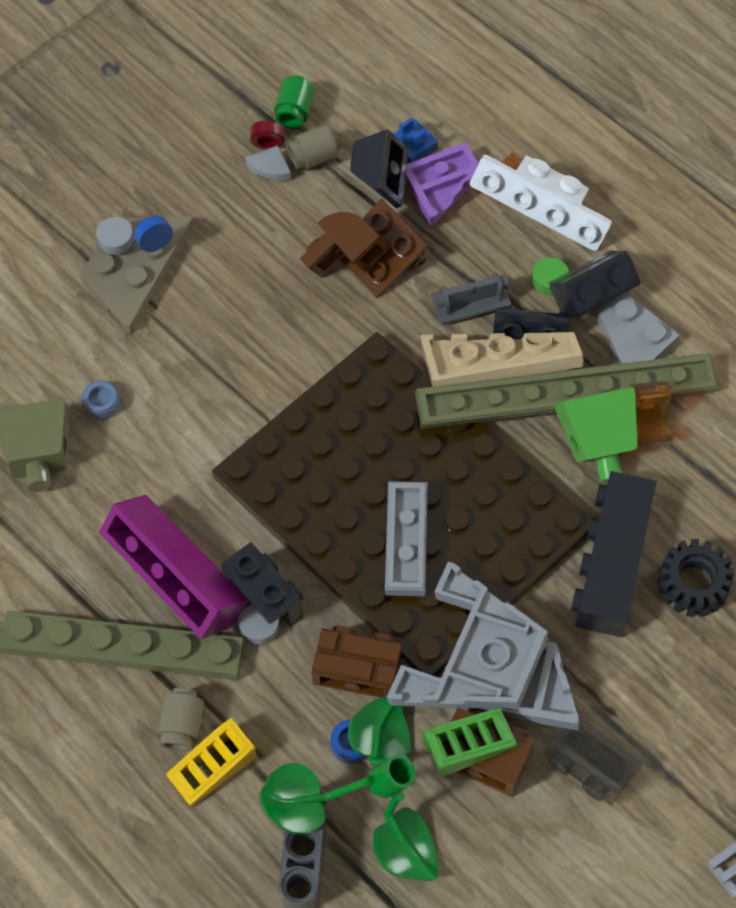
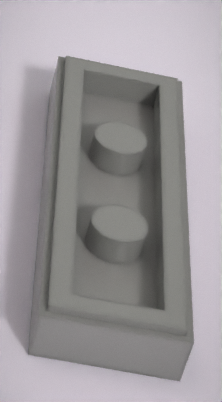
M388 482L385 595L425 596L428 482Z

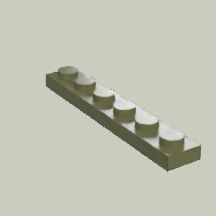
M16 611L6 612L0 638V652L2 654L236 681L239 679L244 649L243 637L214 634L200 639L192 631Z

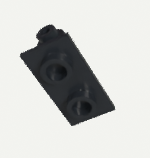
M504 306L503 309H495L493 334L505 333V336L512 339H522L525 333L568 332L570 316H563V312L560 311L559 314L539 311L537 313H529V310L511 309Z

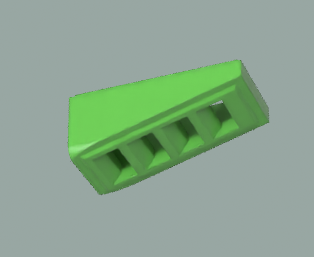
M500 708L442 724L423 732V743L439 778L517 747V743ZM494 722L502 739L501 741H493L486 726L487 724ZM477 728L485 742V745L478 747L472 730ZM462 734L470 750L463 752L457 736ZM448 740L455 755L447 756L442 742Z

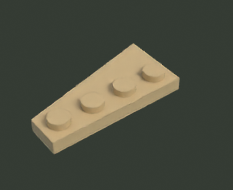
M574 332L525 333L522 339H512L505 336V333L490 334L487 340H468L467 334H452L451 340H434L433 335H420L421 347L432 387L566 371L583 367V354Z

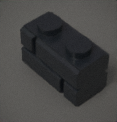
M610 250L549 282V287L560 312H563V316L579 317L591 311L592 307H598L640 285L639 276L628 252Z

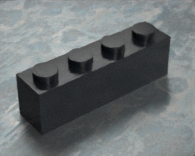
M610 471L608 484H599L595 506L602 508L600 519H591L587 541L594 542L592 554L584 552L579 576L586 577L584 589H575L571 607L572 612L578 613L576 627L623 638L657 481Z

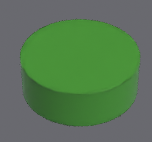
M543 258L533 267L532 284L539 292L553 295L549 282L568 273L569 269L558 258Z

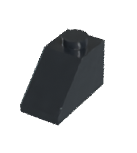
M388 129L354 141L350 171L395 208L402 207L409 148Z

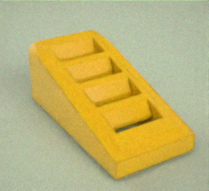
M230 718L166 773V777L188 805L193 807L257 758L256 749L234 720ZM229 740H231L239 750L234 755L225 745V743ZM215 750L226 761L221 767L211 755ZM202 760L213 773L209 778L197 766ZM187 771H190L200 784L195 790L183 776Z

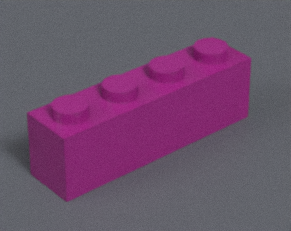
M147 495L114 503L99 531L109 544L200 639L232 628L248 602L238 588Z

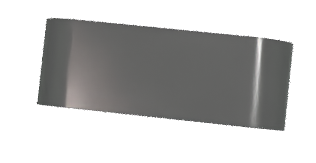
M320 788V794H324L323 790ZM321 802L325 811V822L317 830L302 835L284 832L279 888L285 908H315L318 905L327 826L326 802ZM301 841H308L315 845L313 852L307 856L296 855L292 850ZM296 883H306L311 887L310 893L302 899L292 898L288 894L291 886Z

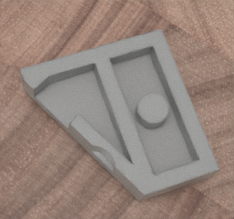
M626 292L617 296L598 316L600 327L604 335L609 338L611 351L615 359H619L620 364L661 359L679 340L680 335Z

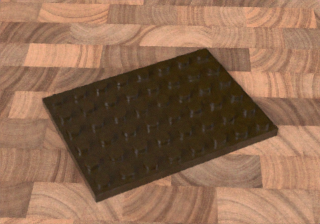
M377 331L211 470L212 477L375 633L390 635L395 638V642L402 643V659L415 670L437 677L448 664L471 612L470 610L437 600L435 597V589L447 563H454L461 568L463 574L473 581L477 580L488 588V592L503 603L508 602L513 606L588 536L591 518L481 422L421 429L415 391L418 388L432 387L430 377ZM388 482H428L425 596L385 595Z

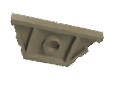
M164 217L171 226L173 235L166 246L154 252L142 250L135 238L132 246L120 254L106 253L98 244L82 270L80 277L83 285L99 298L101 305L108 312L113 313L127 333L131 334L191 232L194 226L192 217ZM146 218L126 219L132 226L133 234L138 224Z

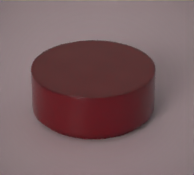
M274 121L256 122L251 126L250 142L260 149L267 150L276 146L280 148L285 143L286 129L283 125Z

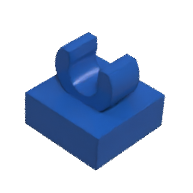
M408 119L394 133L409 148L407 164L425 158L438 149V140L416 119Z

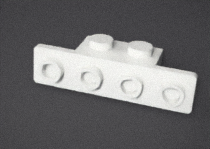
M483 155L470 181L471 187L593 251L598 250L612 224L610 219L581 204L589 188L582 185L577 178L563 175L550 168L546 162L536 158L533 159L527 155L517 170L488 155Z

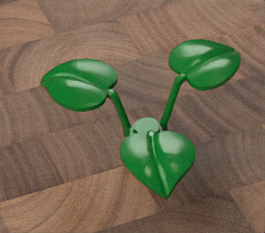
M387 696L376 699L358 710L352 717L348 728L349 741L353 750L362 756H368L370 765L374 766L367 777L333 791L320 794L319 779L311 769L300 763H287L279 766L269 775L259 792L260 804L268 818L279 828L301 835L311 833L324 824L325 811L321 802L335 799L366 786L369 787L373 794L379 797H391L384 812V818L387 823L378 826L373 834V848L377 860L387 872L400 878L433 881L438 878L436 851L425 821L411 808L404 807L394 813L398 802L405 798L402 790L414 783L416 772L414 765L408 759L411 752V737L402 706L389 704Z

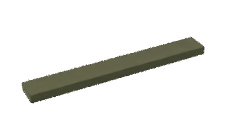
M711 353L418 388L415 391L421 429L554 413L556 412L554 406L556 403L634 387L635 401L642 402L714 393L718 389V383Z

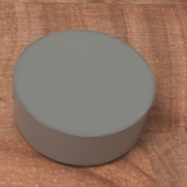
M107 218L96 229L99 247L106 253H123L134 242L132 226L124 218Z
M251 604L245 607L239 616L240 632L244 639L252 644L262 645L269 643L279 632V619L272 624H268Z

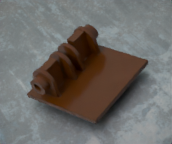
M382 198L362 219L371 225L388 242L391 248L367 272L356 266L346 255L341 259L376 298H379L409 266H414L416 269L423 266L426 262L424 250L428 247L418 234Z

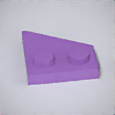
M467 142L407 164L405 181L430 226L436 224L471 188L470 181L479 163Z

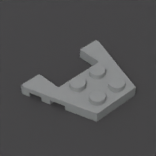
M448 562L435 589V597L437 600L470 610L471 612L442 677L438 678L401 665L387 695L388 703L394 706L519 709L548 640L547 630L508 602L503 603L488 592V588L477 580L473 581L463 574L460 567Z

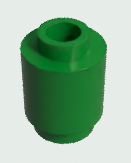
M294 75L284 78L281 82L274 106V113L276 115V122L287 129L300 128L302 123L306 122L315 93V88L308 79L300 75Z

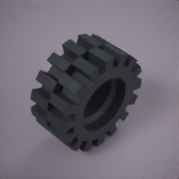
M692 539L689 546H687L684 540L679 542L677 549L673 546L668 551L667 557H664L658 578L660 584L658 588L660 594L665 593L663 600L667 605L672 601L675 603L674 611L679 613L681 608L687 609L686 616L693 617L694 612L699 611V616L703 617L707 616L709 609L714 613L719 610L720 604L723 605L733 584L734 568L729 569L732 563L729 556L724 559L722 558L724 550L721 547L713 551L711 550L713 542L706 540L703 547L699 546V539ZM689 566L700 567L709 573L711 584L703 590L689 588L683 583L681 572Z

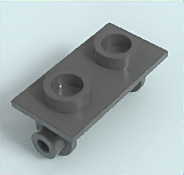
M494 273L490 278L448 289L441 287L440 291L430 293L441 325L493 312L496 308L503 309L504 306H507V308L512 306L506 289H509L506 275L500 276L498 273Z

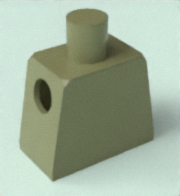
M65 398L0 408V441L7 464L14 478H27V488L30 491L42 492L48 490L51 487L50 473L61 472L67 468L71 417Z

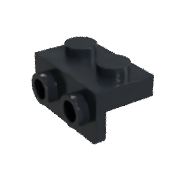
M252 542L221 564V569L268 624H272L282 616L292 626L303 617L301 601L304 598L293 582H286L278 573V567L267 553L262 554Z

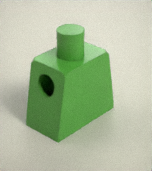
M634 387L554 404L575 460L579 462L596 459L600 481L608 480L610 471L622 473L618 453L637 450L638 446Z

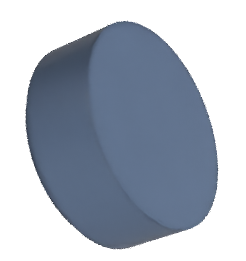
M96 381L89 384L81 396L86 414L97 420H105L114 416L121 405L117 388L107 381Z

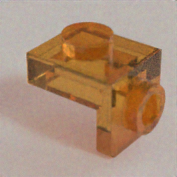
M668 381L630 384V387L635 389L637 443L654 444L673 440L674 431L668 422L672 388Z

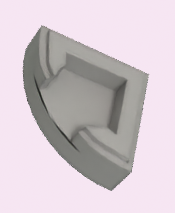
M278 146L245 157L246 166L256 176L259 174L263 177L272 178L275 182L291 180V172Z

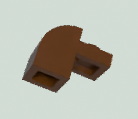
M337 212L324 217L318 222L326 233L321 238L311 242L306 253L300 259L311 271L321 278L345 255L361 270L367 272L391 246L360 216L349 212Z

